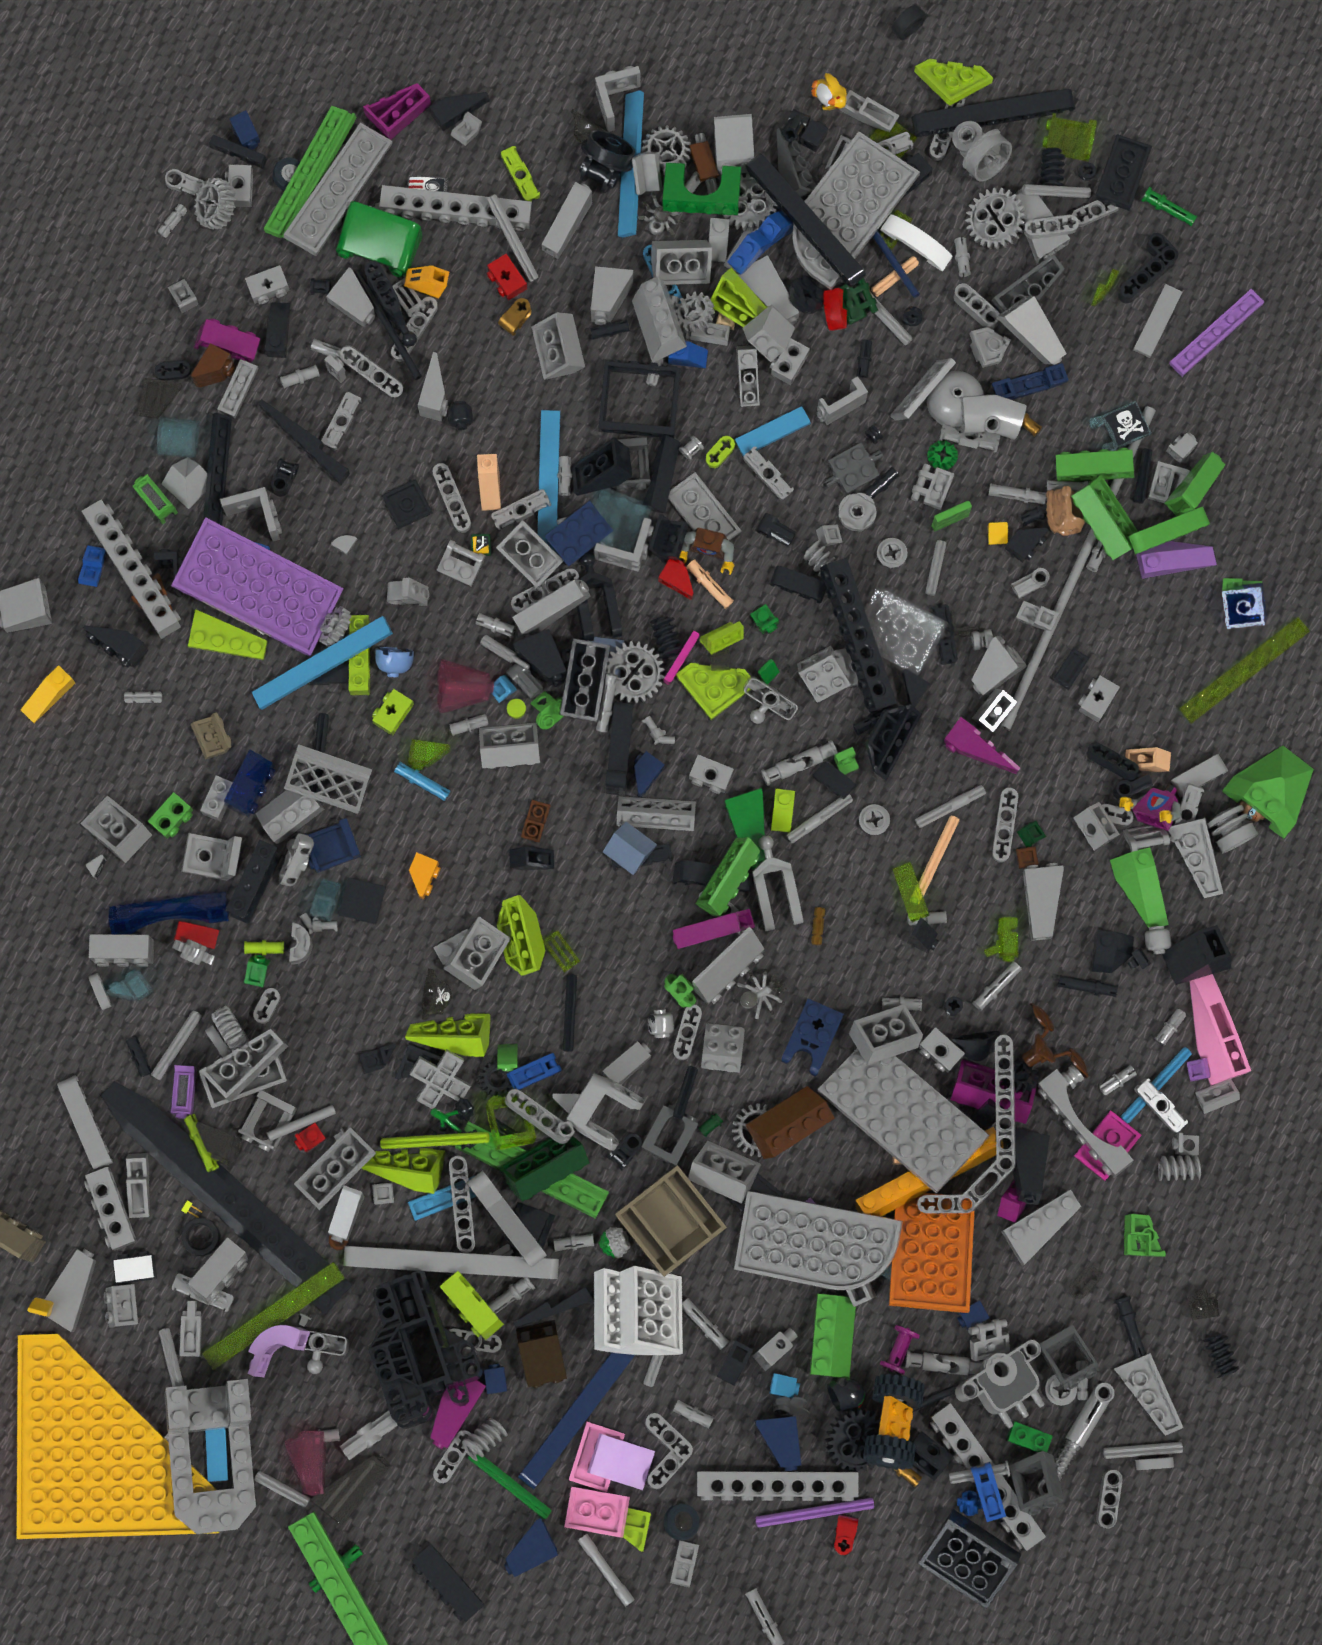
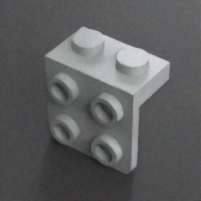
M711 1023L706 1024L701 1068L740 1073L744 1028Z

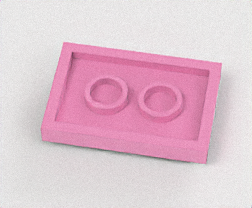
M587 1422L569 1480L607 1492L611 1480L587 1473L599 1433L622 1441L625 1434Z
M571 1487L564 1527L623 1538L630 1497Z

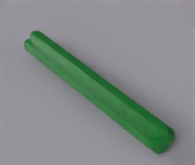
M476 1455L478 1460L475 1461L470 1456L468 1457L472 1463L543 1519L550 1515L551 1509L487 1458Z

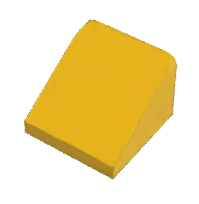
M989 523L987 526L988 544H1007L1008 523Z
M34 1298L27 1311L49 1317L54 1303L41 1298Z

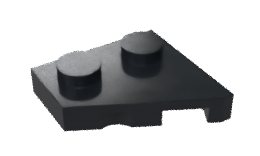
M409 1043L395 1079L413 1077L410 1075V1071L419 1056L437 1066L442 1055Z

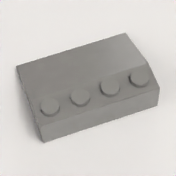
M750 927L692 981L694 991L707 1005L711 1002L715 1004L722 997L720 993L724 989L729 991L736 984L734 980L739 975L743 977L750 970L748 968L753 962L757 964L764 957L762 954L764 947Z

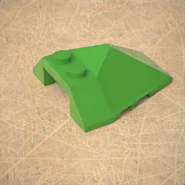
M1281 746L1236 774L1222 792L1236 803L1242 799L1269 820L1271 822L1269 828L1284 839L1297 822L1314 769L1286 747Z

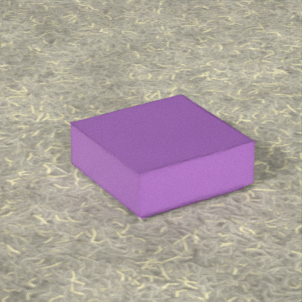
M1207 1058L1187 1062L1190 1081L1210 1078Z

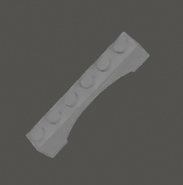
M1056 1069L1038 1083L1039 1095L1044 1100L1048 1099L1052 1104L1050 1107L1055 1114H1060L1065 1119L1063 1121L1065 1126L1069 1130L1073 1129L1077 1134V1140L1082 1145L1086 1144L1090 1149L1088 1152L1095 1161L1099 1160L1103 1164L1101 1167L1108 1176L1112 1175L1115 1178L1130 1166L1134 1160L1121 1145L1115 1147L1100 1140L1082 1124L1068 1098L1067 1088L1069 1083Z

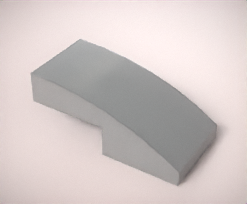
M1023 601L1016 619L1028 625L1052 631L1059 613L1043 606L1040 608Z
M679 1541L670 1583L690 1587L699 1545Z

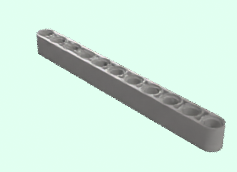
M345 1246L343 1266L447 1273L459 1271L463 1274L558 1279L559 1259L543 1258L533 1267H530L522 1256Z

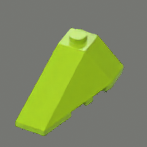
M466 1014L465 1020L454 1021L453 1017L446 1018L447 1021L441 1024H437L434 1020L410 1024L405 1036L406 1040L445 1051L447 1049L459 1055L484 1057L489 1046L490 1014Z
M420 1148V1153L408 1154V1149L401 1150V1153L391 1155L388 1150L375 1151L376 1154L361 1168L414 1191L434 1194L441 1181L445 1151Z

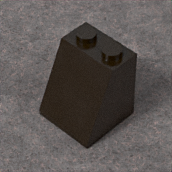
M555 1320L516 1328L518 1346L528 1387L537 1388L546 1383H559L563 1379H567Z

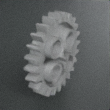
M747 173L746 178H743L741 175L740 192L744 194L739 198L738 211H745L738 213V215H722H724V219H729L730 226L735 224L737 230L741 226L743 231L750 227L752 232L754 226H757L759 229L760 224L765 221L767 216L776 213V209H779V207L756 180ZM763 207L761 211H756L757 208Z
M993 188L992 193L986 189L985 196L979 193L980 199H973L976 204H969L972 211L966 212L970 216V218L965 220L971 224L967 227L968 230L972 231L970 236L975 237L974 241L977 243L981 241L980 245L982 247L987 244L989 249H992L993 244L997 250L1000 244L1005 248L1007 246L1006 242L1009 241L1013 244L1012 238L1019 239L1017 233H1023L1024 231L1020 227L1026 224L1022 220L1027 218V215L1022 213L1026 210L1024 206H1021L1023 202L1021 199L1017 200L1018 196L1016 194L1012 195L1010 190L1005 193L1003 188L999 192L996 188ZM1003 202V206L1000 209H995L997 203ZM988 205L991 206L993 212L998 216L997 218L1005 228V232H1002L1000 226L995 222V218L987 208ZM987 213V217L984 220H980L981 214ZM1008 217H1013L1010 224H1005ZM992 228H997V232L994 235H989Z
M630 641L629 647L622 643V649L616 646V653L609 652L611 658H608L607 663L609 665H607L606 673L615 674L617 669H621L625 673V677H617L614 697L619 694V701H622L625 697L627 698V703L633 699L634 703L637 704L638 698L645 702V696L651 699L653 697L651 692L657 694L658 690L655 686H662V683L658 680L665 678L663 675H660L665 669L659 668L663 661L656 660L659 654H652L654 648L649 651L647 650L648 644H645L642 648L639 641L636 646ZM634 655L637 658V662L634 664L630 663L627 656ZM644 659L645 662L636 672L637 675H633L628 683L623 686L622 683L629 676L631 670H634L639 662ZM642 668H650L652 675H644ZM633 681L637 682L640 689H631L630 683Z

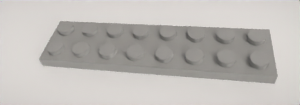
M360 123L292 221L283 238L317 256L347 212L350 202L356 199L392 146L393 141Z

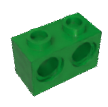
M1012 1422L1013 1426L1009 1430L1006 1441L1038 1453L1048 1451L1052 1435L1017 1422Z

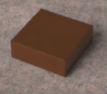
M1035 846L1016 849L1019 869L1027 868V866L1031 865L1039 866Z

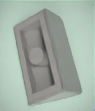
M1232 1079L1195 1092L1204 1114L1240 1100L1239 1091Z

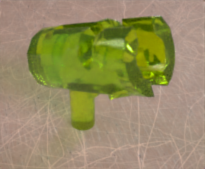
M1017 917L999 918L997 930L999 940L996 941L995 946L984 950L986 957L999 953V958H1003V962H1013L1014 958H1018V933L1010 931L1017 929Z

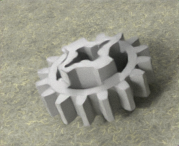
M693 292L692 296L687 293L686 299L680 298L681 303L675 304L677 307L675 312L680 327L684 328L686 332L689 329L695 332L696 328H699L701 331L703 325L708 326V320H713L711 315L715 314L714 305L710 298L704 296L702 292L699 295Z
M340 606L339 608L336 607L331 614L328 613L323 624L320 626L322 634L319 641L328 647L335 644V641L339 642L349 627L351 612Z
M189 939L186 943L175 940L172 947L182 952L181 958L197 965L201 961L212 964L215 957L205 952L206 946Z

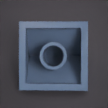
M625 822L613 834L603 853L634 876L657 844L628 822Z

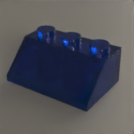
M249 749L224 799L226 806L248 818L250 814L254 815L258 808L256 802L259 796L263 797L267 787L265 784L267 780H271L275 774L274 764Z

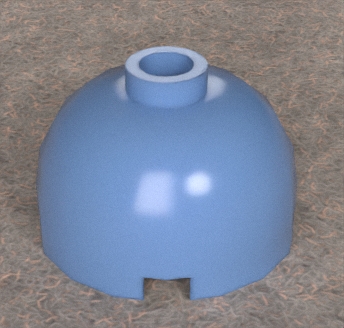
M395 647L375 648V662L381 671L387 673L388 677H399L400 673L407 672L412 666L414 651L411 649H406V652H402L401 649Z

